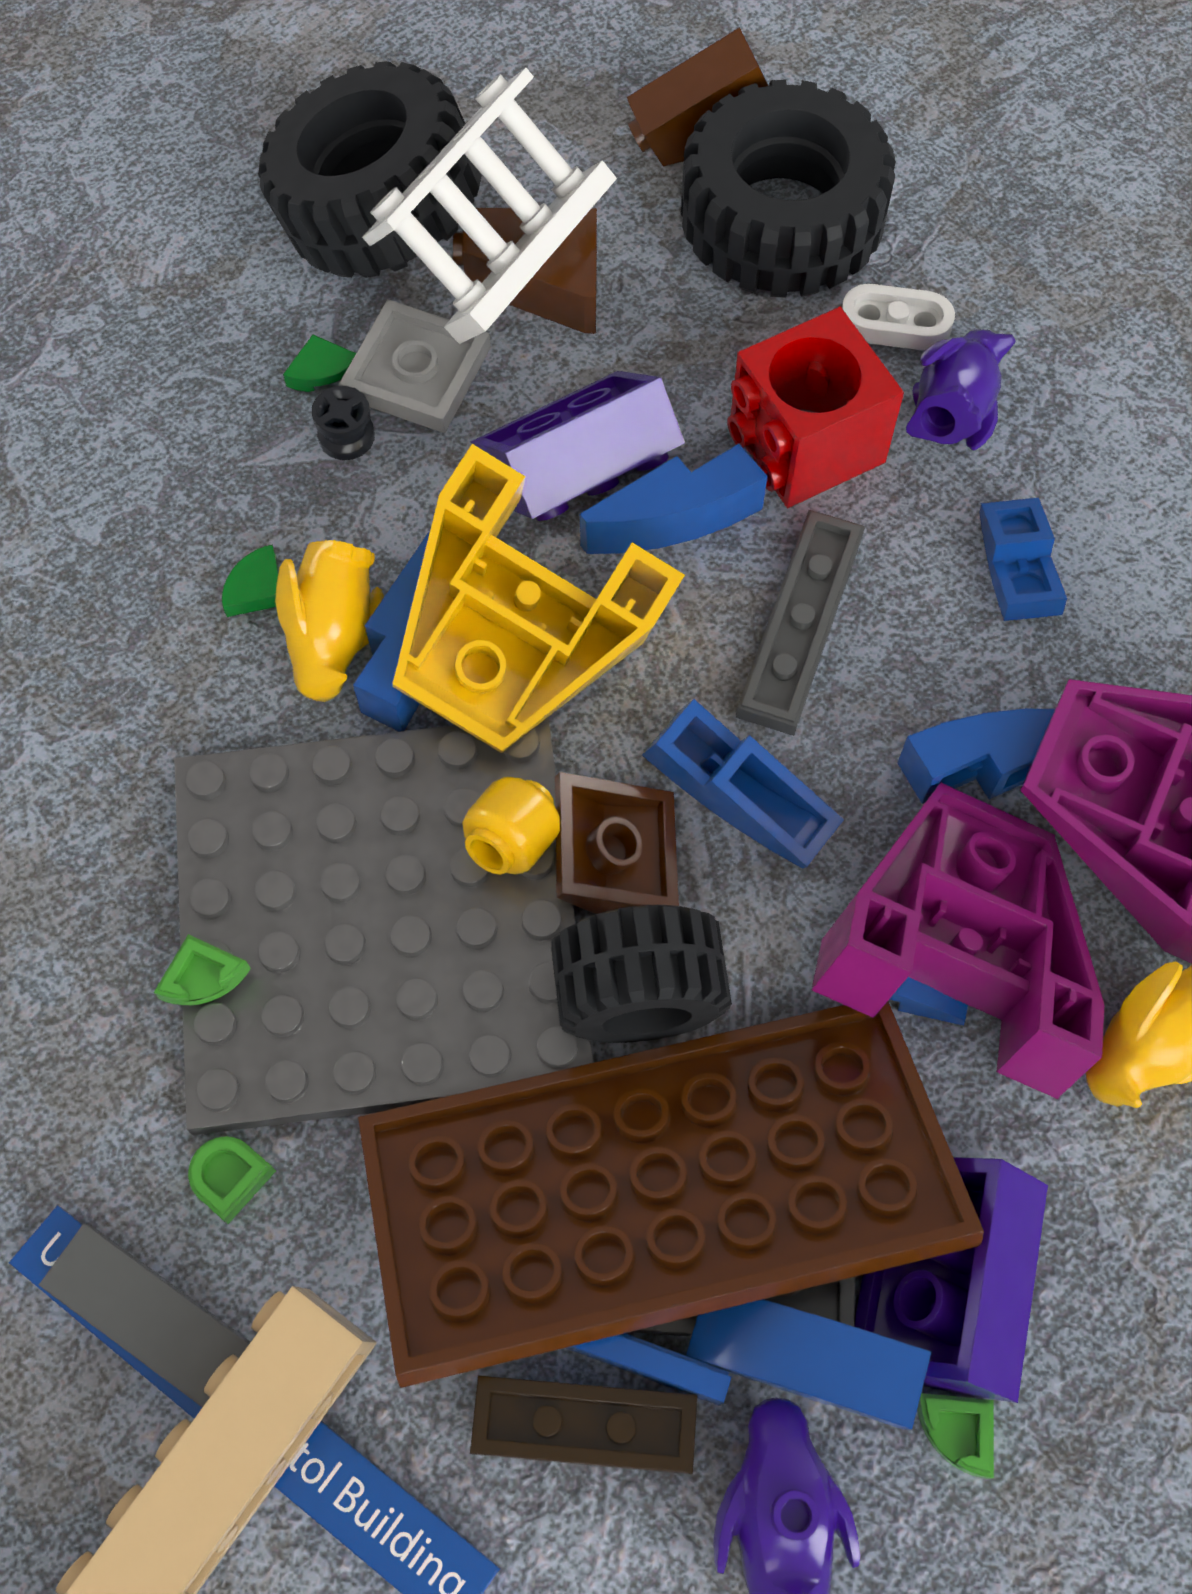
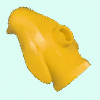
M324 540L310 542L305 550L297 575L293 561L285 559L279 567L275 603L280 625L285 633V641L293 666L295 685L303 696L321 702L331 700L340 693L344 682L347 680L345 672L353 657L369 643L365 624L384 598V593L379 587H375L370 592L369 568L374 563L375 554L366 548L355 547L353 544L342 541Z
M1179 962L1165 963L1137 984L1125 998L1121 1008L1112 1018L1103 1036L1102 1058L1086 1072V1083L1098 1101L1117 1107L1127 1105L1139 1108L1142 1105L1140 1099L1142 1092L1161 1086L1184 1084L1192 1081V965L1183 970V966Z

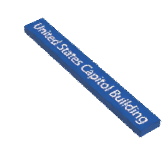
M57 1205L10 1260L9 1264L192 1418H195L202 1409L200 1405L39 1286L42 1279L83 1225L69 1212ZM322 1420L274 1485V1487L402 1594H484L501 1570V1567Z

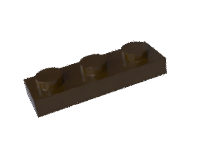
M478 1375L470 1454L692 1475L698 1395Z

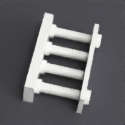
M527 68L523 69L509 81H506L499 74L477 95L475 99L481 105V108L403 193L395 187L372 209L370 213L377 221L362 237L369 246H372L395 230L456 298L453 305L458 311L444 328L459 344L485 332L617 179L603 160L584 172L577 166L571 168L517 104L514 98L534 77ZM497 117L555 184L552 191L557 197L549 207L545 203L540 206L481 138L482 133ZM463 154L466 155L521 219L520 228L525 234L516 244L513 241L506 243L446 175ZM429 192L488 257L487 266L492 272L482 283L478 279L472 282L411 213Z

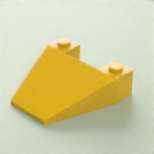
M471 444L438 496L392 685L405 695L502 753L641 646L685 574L632 542L598 598L595 599L496 538L521 499L525 476L474 444Z

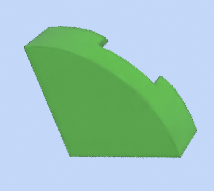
M188 934L153 993L159 1000L175 1005H198L211 1002L233 990L246 977L251 968L247 961Z
M921 1393L917 1408L918 1416L925 1435L935 1450L952 1466L969 1475L985 1479L994 1478V1400Z

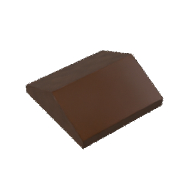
M559 772L555 776V807L560 817V831L556 837L557 898L594 914L641 905L679 906L674 792Z

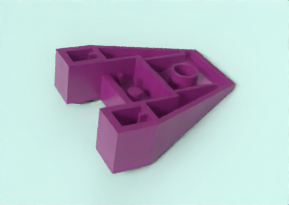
M1069 679L1062 691L1020 791L1163 951L1192 964V695Z
M940 783L822 938L811 990L874 1018L908 977L917 980L953 999L1001 1019L996 1072L1058 1099L1102 1058L1104 1001L1055 835Z

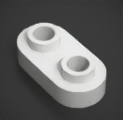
M878 284L858 285L845 295L842 305L844 312L869 344L925 351L937 341L949 339L955 320L954 308L947 298L935 292Z

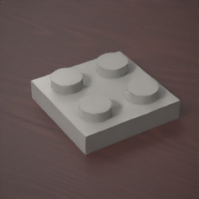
M387 299L341 379L339 386H349L359 390L365 395L369 407L446 433L491 348L490 333L483 332L459 344L444 328L449 319Z

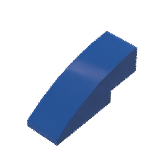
M737 444L692 472L676 456L580 513V546L586 554L626 553L632 542L644 550H651L698 539L732 526L762 510L768 476L740 444Z
M429 532L365 624L373 656L353 684L361 713L398 732L405 731L420 704L394 688L392 684Z
M695 699L678 711L642 754L644 758L706 808L748 837L802 869L808 867L844 821L840 815L749 735L740 740Z
M1025 708L988 712L944 722L907 736L897 763L922 804L928 800L940 783L956 789L975 779L990 800L1024 783L1055 709Z
M762 1299L697 1315L686 1356L825 1405H832L900 1429L912 1430L931 1351Z

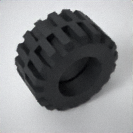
M641 905L619 908L585 918L559 932L560 935L554 937L551 942L560 1026L564 1032L576 1037L608 1043L640 1042L672 1037L709 1024L725 1014L726 1010L730 1009L732 1005L719 921L715 920V916L709 913L674 905Z

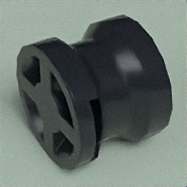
M334 386L324 390L316 397L312 405V418L317 428L319 444L327 455L338 460H353L363 456L371 449L375 440V431L370 419L369 403L363 393L349 386Z

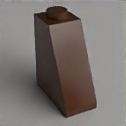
M740 27L626 97L635 116V119L628 123L634 139L642 152L651 148L663 167L684 161L685 146L688 137L694 132V125L708 110L712 112V107L715 103L728 94H731L733 97L738 96V91L742 87L757 83L759 88L769 86Z
M476 208L506 243L513 241L516 244L525 234L520 228L521 219L511 208ZM597 208L589 210L510 302V306L582 333L596 334ZM464 230L457 231L453 235V260L458 266H464V273L472 282L478 279L482 283L492 272L487 266L489 259Z

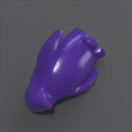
M976 329L969 331L963 337L937 341L927 348L920 358L921 366L925 367L920 381L914 384L912 390L916 408L906 426V433L911 437L930 440L940 444H954L966 438V446L972 451L983 446L992 436L998 422L997 397L1001 389V372L998 365L1004 355L1016 343L1012 334H996L988 329Z
M786 1398L765 1399L754 1407L748 1424L749 1443L740 1470L728 1485L716 1514L713 1537L717 1573L724 1574L729 1559L731 1543L736 1535L749 1594H830L835 1532L841 1539L845 1555L851 1567L855 1568L860 1564L861 1556L858 1534L851 1507L836 1480L819 1458L809 1436L808 1421L800 1406Z

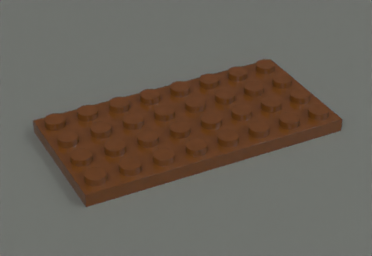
M889 1001L886 1002L874 1018L846 1005H840L358 1117L395 1376L400 1388L974 1248L982 1244L984 1234Z

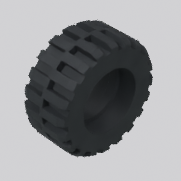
M389 61L375 62L374 67L366 69L359 65L347 69V74L337 78L332 75L320 81V87L311 93L306 90L295 99L296 105L290 111L284 110L275 122V131H268L263 142V153L260 154L258 170L263 196L300 257L306 259L311 266L327 273L331 271L334 275L352 278L354 273H359V275L365 278L380 276V271L388 268L395 272L408 267L407 262L418 257L395 230L372 246H369L362 237L377 221L370 212L395 187L403 193L465 125V121L449 87L445 86L442 80L433 73L401 62L398 67ZM463 154L446 175L466 198L474 204V197L478 195L482 175L466 155ZM430 192L411 211L413 216L437 243L442 239L448 241L458 230V223Z
M786 79L771 80L769 86L761 88L755 83L742 87L736 97L728 94L713 105L712 112L708 110L694 125V132L688 137L684 150L681 196L682 228L686 240L693 245L695 255L705 266L712 263V272L727 283L734 279L740 282L739 287L742 290L756 294L757 289L771 291L770 297L786 298L787 292L796 291L800 292L801 297L818 293L822 285L826 284L830 289L846 281L849 273L853 275L859 272L869 262L870 254L877 251L884 231L895 180L894 168L896 161L893 148L887 142L888 136L877 120L870 122L871 114L868 109L858 101L854 104L849 103L845 93L832 87L829 92L817 89V83L803 80L801 85H787ZM784 178L804 182L823 194L802 200H783L762 194L749 185L762 180Z

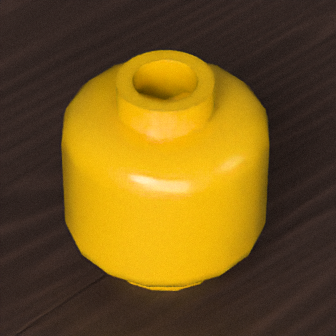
M503 777L494 781L470 807L462 822L466 839L465 848L469 856L484 870L499 875L504 873L521 874L529 871L554 842L560 831L559 813L550 792L538 782L515 777Z

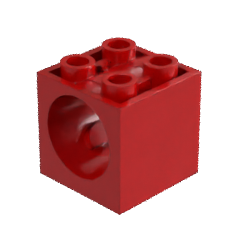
M840 306L737 353L735 379L731 382L733 395L731 415L727 418V425L734 443L746 448L757 465L768 476L766 489L770 492L775 491L788 509L886 463L904 391ZM801 409H802V410L815 411V412H818V413L805 412V411H801Z

